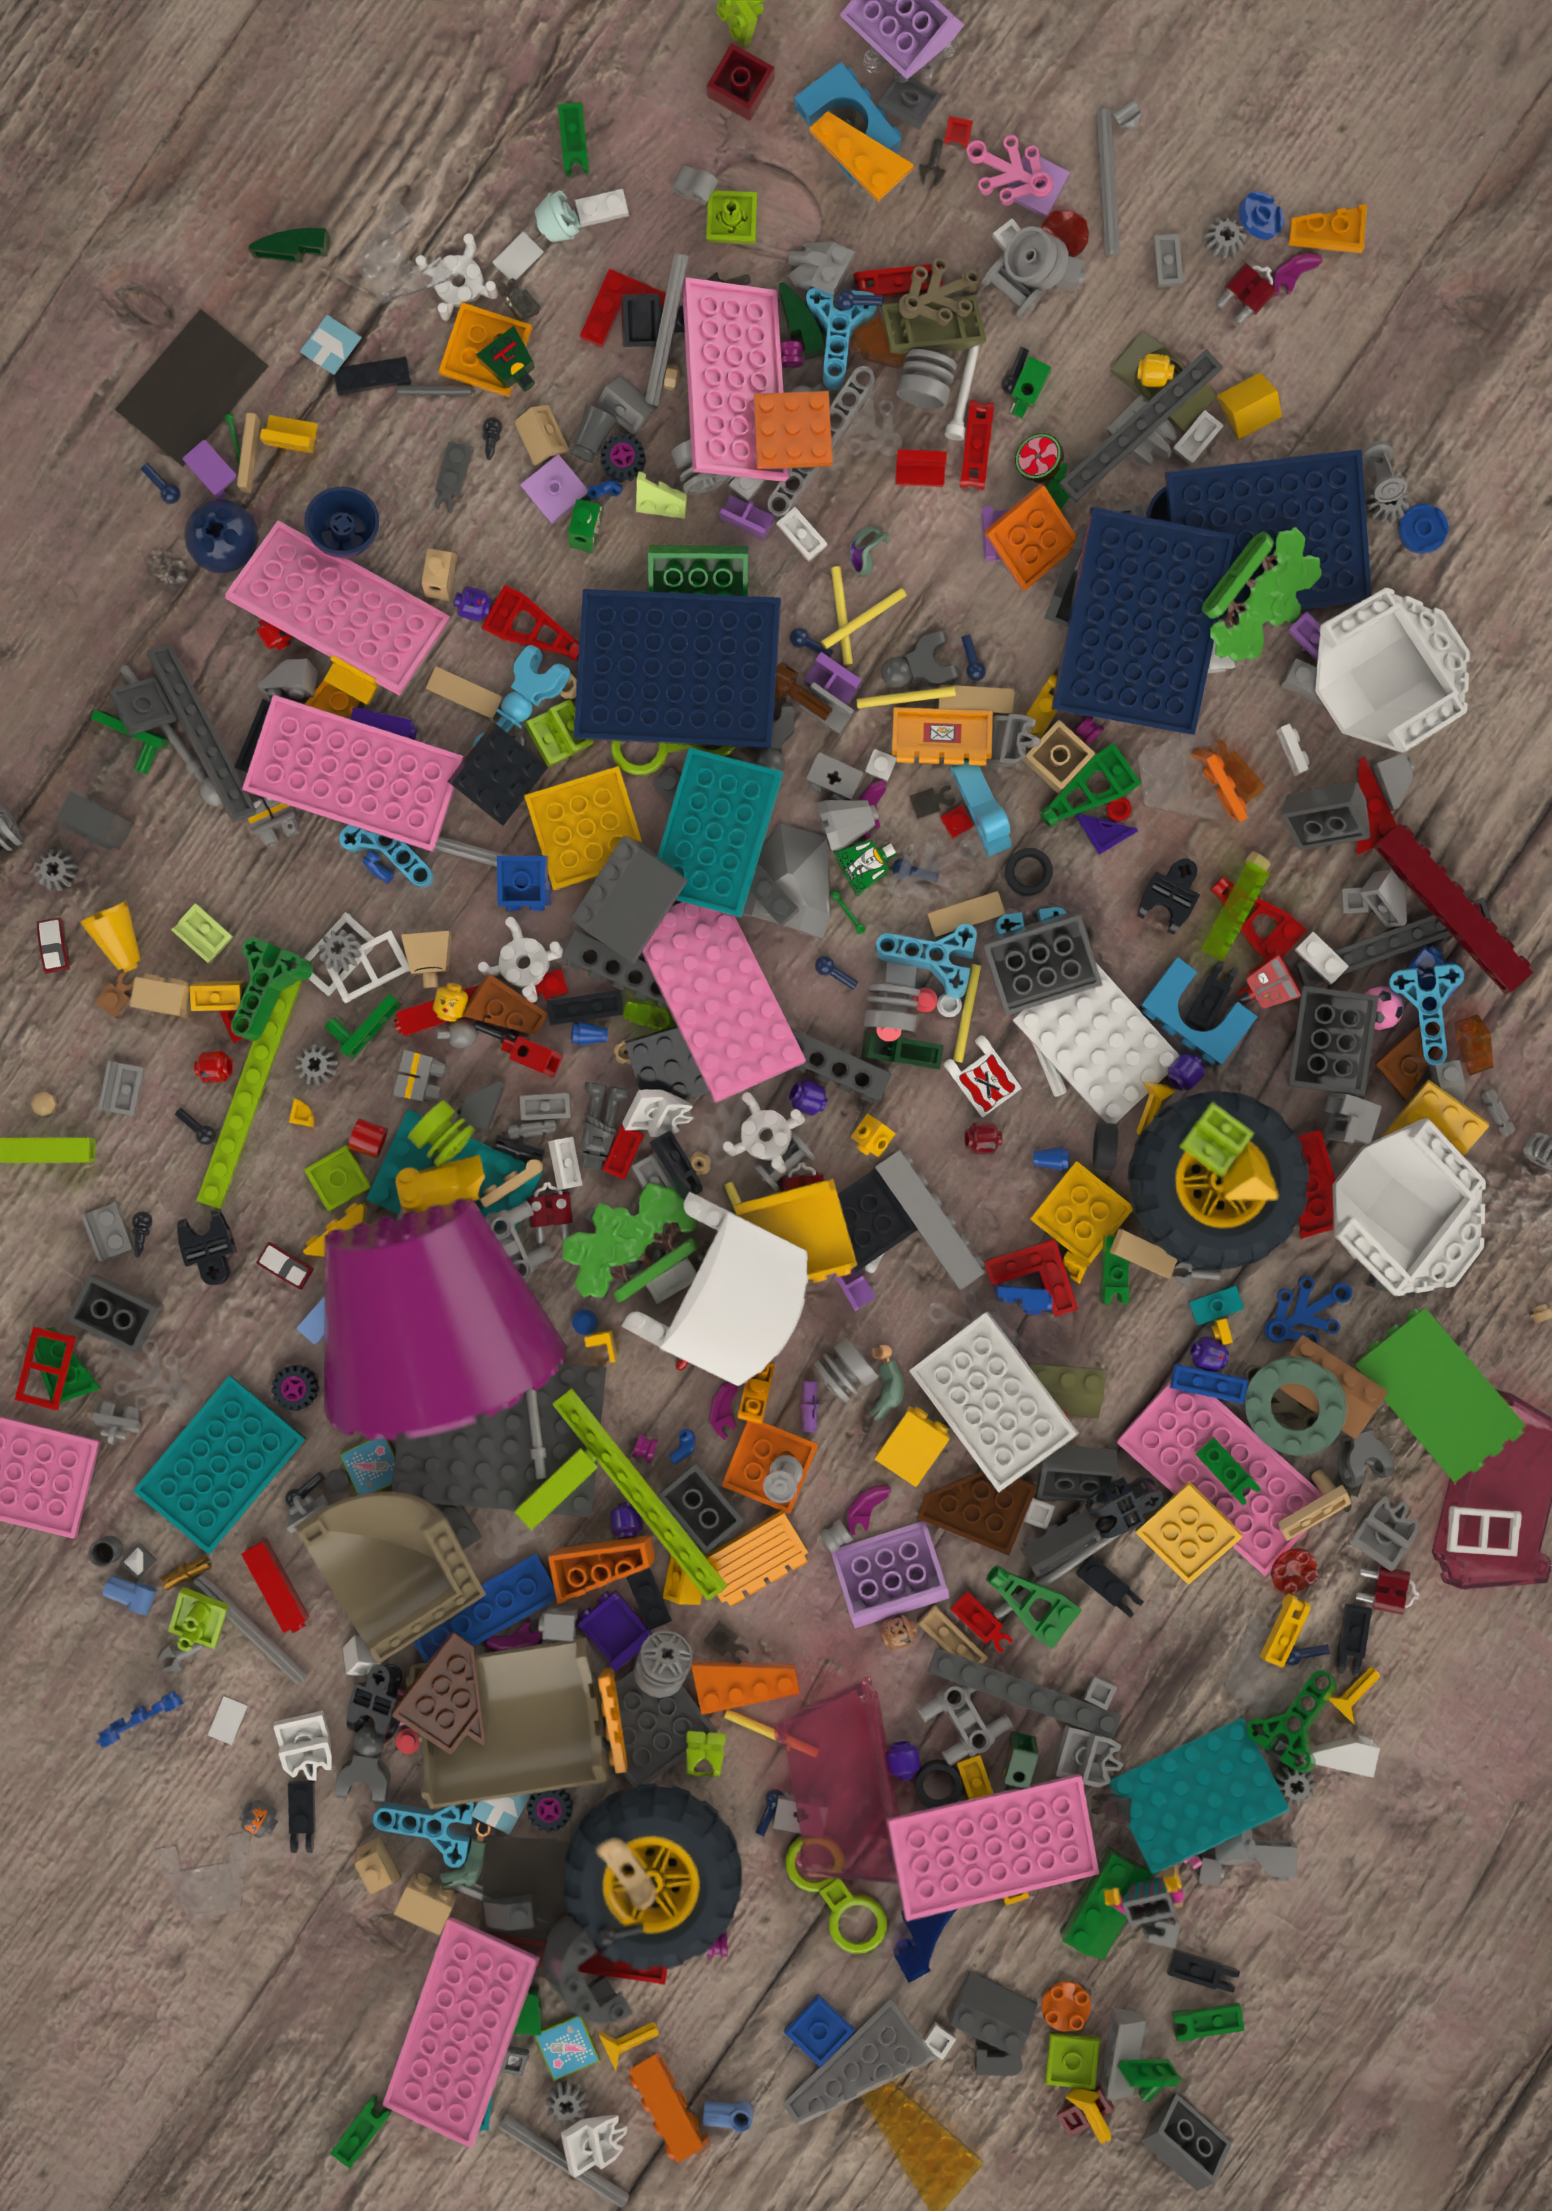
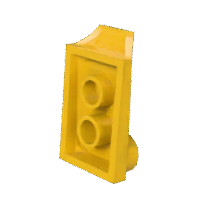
M480 1155L444 1163L440 1167L433 1166L420 1171L415 1168H405L396 1176V1186L403 1213L408 1211H426L428 1207L433 1205H441V1207L450 1205L458 1199H466V1201L471 1199L473 1201L478 1200L479 1188L485 1175Z

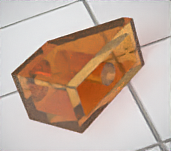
M879 317L853 331L851 345L857 355L861 354L864 360L897 369L903 366L902 355L890 353L885 327Z
M1476 1014L1454 1022L1456 1041L1469 1075L1471 1076L1493 1068L1491 1032L1480 1016Z

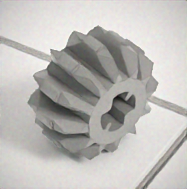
M1228 215L1224 217L1223 221L1218 217L1215 218L1214 225L1209 224L1206 230L1208 233L1204 236V241L1209 242L1206 245V250L1214 249L1213 258L1218 253L1221 254L1222 260H1226L1228 254L1232 258L1236 257L1237 251L1243 250V242L1247 239V235L1242 233L1245 229L1244 226H1237L1238 218L1230 222Z
M1374 493L1369 494L1366 499L1371 503L1368 504L1366 510H1374L1371 517L1374 519L1380 516V523H1384L1386 519L1390 523H1394L1396 517L1401 519L1404 516L1403 511L1409 508V504L1404 502L1409 498V494H1403L1388 506L1384 502L1378 501Z
M50 849L48 856L44 853L40 854L43 860L42 863L35 862V866L40 867V870L34 872L35 876L41 877L38 883L42 886L46 885L47 890L50 891L54 888L58 891H63V884L67 887L72 886L69 881L70 877L73 879L77 878V875L72 873V870L78 868L76 864L71 863L74 859L73 856H65V851L61 849L57 853L55 850ZM54 866H58L57 870L59 873L57 875L53 874L55 872Z
M341 930L339 935H337L335 931H331L332 937L330 939L323 936V941L326 944L318 945V949L322 952L319 958L325 962L324 965L327 969L333 967V970L339 973L343 967L345 971L349 972L348 965L357 966L354 958H359L362 955L358 950L361 944L359 941H355L356 937L352 933L347 935L345 930Z
M312 1044L311 1051L304 1047L302 1050L306 1056L297 1055L296 1057L302 1061V1064L295 1065V1069H303L298 1077L302 1079L307 1076L306 1084L311 1085L314 1080L316 1086H321L322 1079L329 1083L331 1080L327 1074L336 1075L337 1073L331 1069V1066L338 1065V1061H330L335 1053L331 1051L326 1054L327 1046L322 1045L319 1050L317 1044ZM314 1059L316 1061L321 1060V1063L319 1064V1071L317 1069L312 1070V1067L314 1066Z
M1532 1133L1523 1149L1525 1157L1536 1163V1165L1552 1171V1137H1549L1547 1134Z
M1282 1765L1281 1768L1284 1773L1276 1772L1275 1777L1280 1780L1276 1781L1287 1805L1292 1801L1293 1805L1298 1807L1299 1800H1302L1304 1804H1308L1306 1796L1314 1797L1315 1793L1311 1788L1317 1786V1783L1312 1781L1314 1774L1311 1771L1301 1773L1291 1767L1288 1770L1285 1765ZM1292 1782H1293V1783H1297V1782H1298V1783H1299V1786H1298V1787H1296V1786L1291 1787L1290 1784H1291Z
M570 2080L567 2081L566 2087L561 2082L557 2083V2089L551 2088L549 2091L550 2097L546 2099V2105L549 2106L548 2115H555V2123L562 2119L564 2127L567 2126L568 2120L575 2124L578 2122V2117L584 2118L586 2114L584 2109L588 2108L589 2102L585 2100L587 2092H579L581 2088L580 2083L575 2085V2087H571L572 2082ZM568 2100L572 2102L571 2104H567V2106L563 2105V2103H566Z

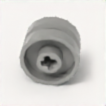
M1030 226L1019 230L1008 242L1004 254V265L1007 273L1014 280L1024 283L1032 289H1040L1042 291L1055 286L1064 276L1068 266V250L1065 243L1058 237L1049 234L1041 228Z

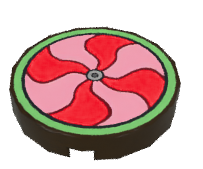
M1047 433L1029 436L1016 451V469L1028 481L1041 483L1050 480L1058 473L1060 465L1064 460L1063 447L1054 436Z

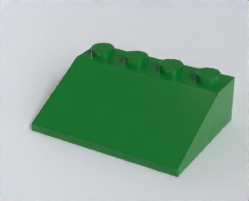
M649 545V592L748 596V546Z

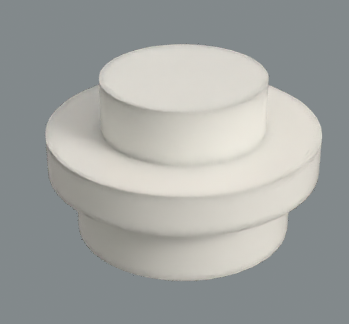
M946 993L942 994L937 1001V1009L945 1017L956 1016L962 1007L960 998L952 999Z

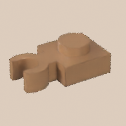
M122 972L118 976V984L116 986L109 983L95 1001L97 1005L115 1018L118 1017L131 1000V997L126 993L129 990H133L135 979L131 984L126 985L124 980L128 976L127 972Z

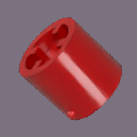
M359 1118L351 1133L348 1148L378 1158L385 1144L388 1128Z

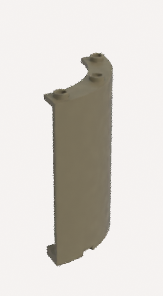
M586 1637L574 1639L573 1641H560L475 1655L485 1744L483 1746L466 1735L452 1755H450L418 1733L419 1742L423 1745L424 1784H421V1795L423 1799L427 1800L430 1809L607 1782V1752L602 1751V1738L606 1737L602 1703L597 1677H592L590 1666L594 1663ZM427 1663L411 1665L410 1676L406 1677L407 1689Z

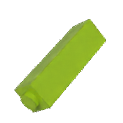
M0 1138V1163H96V1138Z
M579 1448L515 1508L514 1513L532 1531L598 1468L594 1463L597 1458L588 1448L585 1451Z

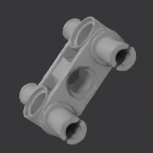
M526 1201L509 1211L492 1212L484 1217L514 1265L520 1263L519 1272L525 1281L535 1270L534 1267L553 1258L549 1247L545 1244L529 1254H526L514 1227L518 1222L534 1215L530 1204ZM500 1220L501 1226L498 1230L494 1231L495 1222Z
M956 1682L944 1685L936 1693L933 1700L917 1708L924 1722H927V1720L942 1711L946 1712L958 1732L960 1742L941 1752L949 1766H952V1764L967 1755L974 1756L977 1753L986 1752L990 1745L994 1743L996 1737L1013 1728L1006 1714H1003V1716L988 1725L984 1724L970 1700V1694L975 1692L976 1689ZM956 1690L958 1692L957 1700L952 1703L948 1702V1693ZM976 1734H981L983 1737L982 1743L978 1746H973V1737Z

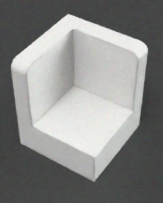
M354 1635L343 1647L346 1674L368 1677L370 1669L375 1665H380V1663L377 1664L361 1636Z

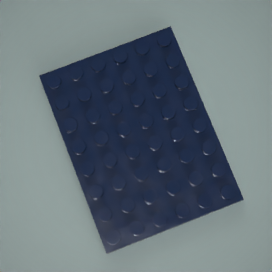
M1362 449L1164 472L1169 522L1236 535L1229 568L1250 540L1258 533L1266 532L1273 539V546L1266 555L1269 556L1273 555L1276 550V539L1279 532L1291 531L1296 527L1305 537L1303 556L1319 557L1321 577L1310 589L1296 592V598L1301 605V609L1359 603L1372 596ZM1274 559L1271 561V563L1275 566L1278 564V562ZM1262 562L1251 575V580L1256 579L1265 572ZM1245 583L1233 599L1235 603L1247 601L1251 594V588ZM1240 606L1239 610L1243 611L1245 610V607ZM1227 607V609L1219 616V619H1226V618H1227V615H1228V607ZM1233 610L1235 615L1232 618L1239 617L1237 611Z
M1090 507L1051 709L1195 735L1214 640L1210 637V629L1219 620V616L1216 618L1208 617L1202 611V606L1229 570L1236 535Z
M583 589L574 738L772 749L781 598Z

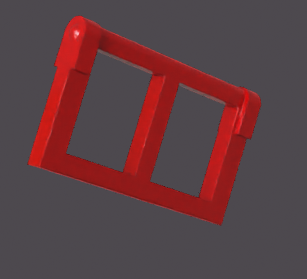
M33 1327L14 1400L52 1410H59V1403L77 1337ZM39 1336L67 1343L61 1368L33 1362ZM30 1368L59 1375L52 1401L24 1394Z

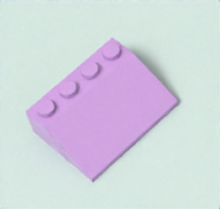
M851 0L840 14L851 27L906 79L946 48L964 26L939 0Z
M925 1521L840 1547L834 1553L831 1552L854 1628L950 1598Z

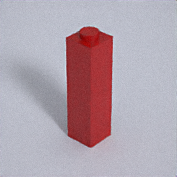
M479 985L462 990L468 995L467 1004ZM434 1000L396 1012L397 1019H394L397 1032L402 1033L404 1037H409L451 1023L452 1021H446L437 1017L438 1014L433 1010Z
M268 1538L241 1553L283 1633L289 1630L295 1633L306 1626L304 1622L310 1616Z

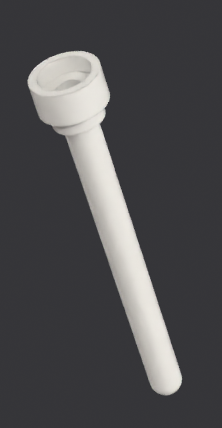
M980 345L970 347L968 351L954 418L950 421V424H947L945 436L952 440H964L966 428L964 427L963 418Z

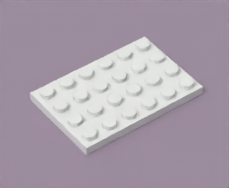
M1096 963L1102 986L1019 1011L1011 1020L1105 1123L1116 1124L1148 1093L1142 1082L1159 1083L1168 1074V1067L1180 1055Z
M988 1311L909 1370L998 1492L1079 1434Z

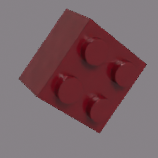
M731 43L707 84V97L751 121L774 81V66Z

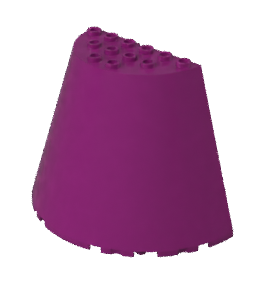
M458 1199L450 1205L442 1207L441 1205H433L422 1212L408 1211L402 1214V1219L399 1220L384 1217L376 1223L368 1225L367 1223H359L354 1225L352 1229L343 1231L342 1229H334L325 1235L324 1411L327 1421H330L333 1428H338L339 1432L349 1436L355 1434L354 1432L363 1433L367 1439L377 1440L386 1438L387 1440L397 1439L396 1433L407 1432L408 1438L455 1429L474 1423L475 1415L486 1412L489 1417L498 1413L503 1408H508L518 1403V1399L523 1397V1392L531 1387L534 1391L541 1388L548 1382V1378L555 1375L558 1371L557 1363L563 1364L567 1351L564 1341L473 1199L467 1201L466 1199Z

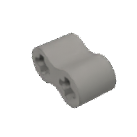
M684 165L671 185V190L685 200L692 199L698 203L706 204L719 182L717 178L705 170H695Z

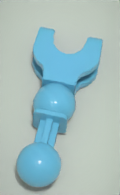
M533 645L527 646L514 662L515 681L511 688L515 692H511L503 698L501 710L498 708L495 710L501 715L496 724L507 733L513 725L521 729L522 726L519 723L524 722L530 717L533 710L532 704L538 706L542 700L559 695L570 678L569 668L562 664H554L549 671L539 675L538 668L543 657L540 649ZM481 733L475 738L473 742V747L476 745V743L479 741V739L483 736L484 733Z

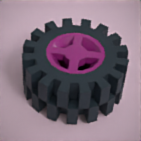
M618 433L617 437L612 435L609 437L608 442H604V447L601 448L600 452L603 470L612 479H619L620 482H625L626 479H629L630 482L633 480V477H638V472L644 470V463H646L645 452L641 442H638L636 437L633 436L632 438L627 433H625V436H622L621 433Z
M301 1365L289 1366L275 1375L276 1378L271 1384L273 1385L271 1393H274L275 1397L273 1399L278 1401V1405L281 1408L285 1407V1410L299 1411L310 1406L317 1398V1392L319 1391L317 1383L319 1381L318 1378H315V1373L308 1370V1367H302Z
M566 1788L531 1794L527 1805V1816L529 1820H532L531 1824L533 1826H538V1830L542 1831V1829H545L547 1833H550L551 1830L556 1832L559 1831L560 1827L563 1828L569 1822L573 1810V1800L570 1799V1793L565 1791Z

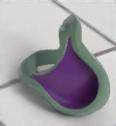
M867 527L854 536L850 543L849 555L855 573L863 576L872 573L874 565L869 550L881 541L888 544V532H881L877 528ZM870 532L877 535L871 543L864 547L858 546L860 541Z

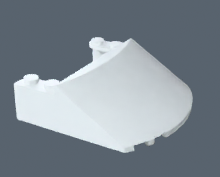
M689 1192L684 1202L685 1212L690 1217L718 1230V1233L670 1328L641 1312L630 1313L622 1327L659 1346L661 1349L740 1386L755 1374L762 1372L774 1356L781 1352L797 1325L805 1302L806 1284H808L807 1251Z

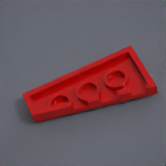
M1321 1130L1298 1136L1303 1146L1301 1149L1305 1162L1308 1163L1310 1179L1307 1182L1306 1198L1308 1200L1303 1215L1299 1217L1300 1239L1334 1230L1332 1185L1336 1179Z

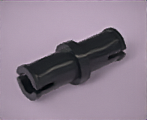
M497 1135L493 1150L513 1155L514 1159L517 1160L522 1158L528 1161H542L545 1152L544 1149L524 1144L522 1140L517 1142Z

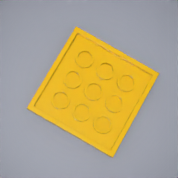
M619 766L524 795L542 855L548 856V874L554 891L597 878L623 835L642 842Z

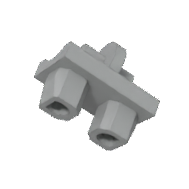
M102 1402L98 1413H93L92 1421H95L96 1426L110 1428H102L101 1435L108 1436V1443L115 1445L118 1438L124 1440L127 1438V1432L119 1430L140 1433L142 1426L139 1423L140 1410L137 1407L125 1406L123 1417L121 1418L115 1416L116 1404Z
M324 1494L315 1500L310 1495L303 1500L299 1495L293 1497L295 1505L288 1509L291 1515L286 1518L288 1526H286L290 1534L295 1532L299 1536L294 1526L328 1506L327 1497Z

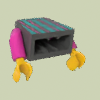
M1175 1873V1875L1170 1877L1150 1878L1146 1881L1134 1883L1123 1898L1119 1894V1888L1104 1890L1106 1905H1112L1122 1914H1126L1129 1925L1134 1926L1177 1916L1174 1903H1180L1184 1898V1893L1178 1873Z

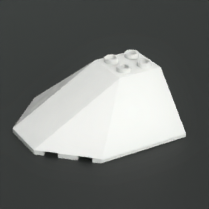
M1384 588L1321 625L1315 692L1343 734L1404 753L1467 713L1468 703H1465V693L1468 691L1469 673L1466 672V663L1470 661V651L1443 610L1438 608L1429 609L1423 606V602L1409 596L1400 597L1394 594V590Z
M1424 1118L1362 1146L1333 1183L1335 1237L1394 1296H1402L1409 1292L1431 1291L1439 1287H1455L1484 1248V1238L1481 1237V1224H1485V1204L1482 1203V1190H1485L1486 1181L1428 1118Z

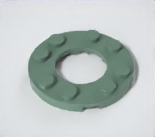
M1287 1356L1270 1361L1255 1374L1247 1388L1245 1410L1253 1431L1265 1444L1285 1454L1309 1455L1325 1449L1337 1438L1346 1420L1347 1400L1340 1382L1329 1369L1323 1368L1309 1358ZM1297 1383L1306 1386L1315 1394L1319 1401L1320 1413L1317 1421L1312 1426L1293 1430L1281 1424L1275 1418L1272 1412L1271 1400L1273 1393L1279 1387Z

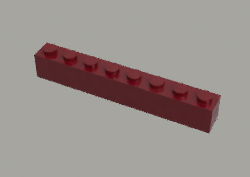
M1401 823L1394 826L1373 845V848L1504 994L1512 993L1534 973L1530 969L1531 964L1522 955L1518 956L1513 950L1514 945L1506 937L1502 938L1496 931L1498 929L1496 924L1489 918L1485 919L1480 913L1481 908L1473 900H1468L1463 894L1464 889L1458 882L1451 881L1446 875L1448 873L1446 868L1439 862H1434L1430 857L1431 852L1425 845L1417 843L1413 838L1414 833L1406 825L1402 826Z

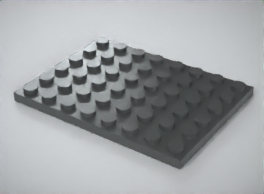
M557 1363L558 1371L555 1375L550 1376L548 1382L536 1390L542 1445L546 1449V1457L544 1458L546 1478L536 1479L534 1459H531L530 1449H533L525 1391L522 1393L523 1397L518 1399V1403L508 1408H503L498 1413L489 1417L486 1412L475 1415L474 1423L440 1433L408 1438L407 1432L398 1433L392 1492L413 1495L432 1504L514 1511L579 1448L583 1451L587 1449L552 1404L572 1388L601 1425L606 1367ZM596 1470L549 1514L592 1517Z

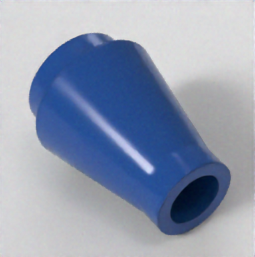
M580 1021L578 1024H572L571 1043H576L577 1046L601 1042L607 1043V1028Z
M1063 1146L1034 1151V1166L1063 1171V1168H1069V1149H1063Z

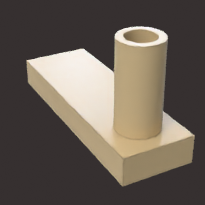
M1323 1469L1317 1470L1311 1476V1479L1323 1496L1278 1522L1280 1531L1286 1541L1351 1504L1348 1492L1343 1485L1336 1488Z

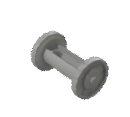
M1002 257L989 269L981 284L987 287L993 283L1020 307L1017 315L1022 318L1035 306V303L1042 295V291L1036 289L1031 293L1020 282L1014 280L1004 269V258Z
M1377 441L1365 447L1362 451V462L1366 468L1373 469L1377 479V484H1375L1373 489L1375 498L1380 502L1386 503L1401 497L1406 492L1407 483L1403 476L1394 474L1390 463L1394 450L1392 445L1385 441Z
M796 1133L792 1135L795 1143L781 1156L786 1166L784 1173H778L772 1167V1162L765 1168L759 1164L755 1166L763 1176L762 1180L765 1183L768 1182L775 1192L779 1190L776 1182L807 1156L813 1161L816 1158L809 1150L807 1142L803 1143Z
M781 1455L772 1462L770 1473L764 1481V1492L770 1500L776 1503H785L795 1496L797 1483L800 1482L803 1475V1467L797 1458L791 1455Z

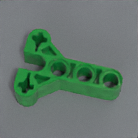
M251 937L245 940L242 945V953L247 958L251 979L232 1020L231 1029L237 1036L249 1041H256L262 1036L280 993L297 981H304L310 978L313 973V965L309 960L285 949L281 951L280 948L268 942Z
M1323 1670L1315 1671L1286 1714L1267 1720L1260 1718L1251 1720L1247 1726L1248 1736L1263 1748L1271 1750L1281 1735H1287L1289 1746L1280 1760L1298 1772L1308 1773L1312 1771L1315 1767L1316 1759L1310 1749L1309 1728L1335 1691V1678ZM1326 1676L1329 1680L1328 1686L1325 1689H1319L1317 1685L1318 1679ZM1308 1697H1312L1315 1701V1705L1311 1710H1305L1304 1701ZM1294 1718H1298L1301 1722V1726L1297 1731L1290 1729V1722ZM1257 1726L1263 1727V1731L1269 1737L1258 1734ZM1293 1754L1304 1757V1760L1307 1762L1306 1765H1301L1300 1761Z

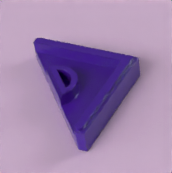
M1080 813L1075 816L1098 855L1138 832L1136 827L1133 828L1117 824L1116 822L1081 815Z

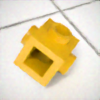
M867 1113L850 1138L858 1143L856 1148L867 1156L871 1152L879 1158L896 1133Z

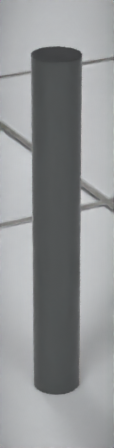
M397 385V394L472 395V385Z

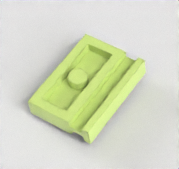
M196 903L179 920V923L171 929L209 964L233 939V936Z

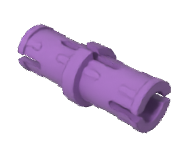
M802 1381V1403H800V1409H802L801 1431L804 1432L817 1431V1409H819V1403H817L818 1381Z

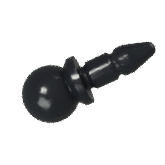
M489 417L483 423V439L486 441L485 454L489 461L495 453V445L500 440V433L502 432V423L495 417Z
M145 1211L136 1213L132 1219L133 1226L135 1227L132 1229V1233L136 1234L134 1241V1254L136 1258H139L144 1250L145 1236L150 1234L149 1228L153 1223L151 1215Z

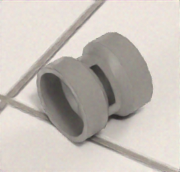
M841 1519L834 1522L833 1527L830 1529H824L819 1532L832 1553L839 1550L840 1545L843 1543L848 1544L854 1540Z

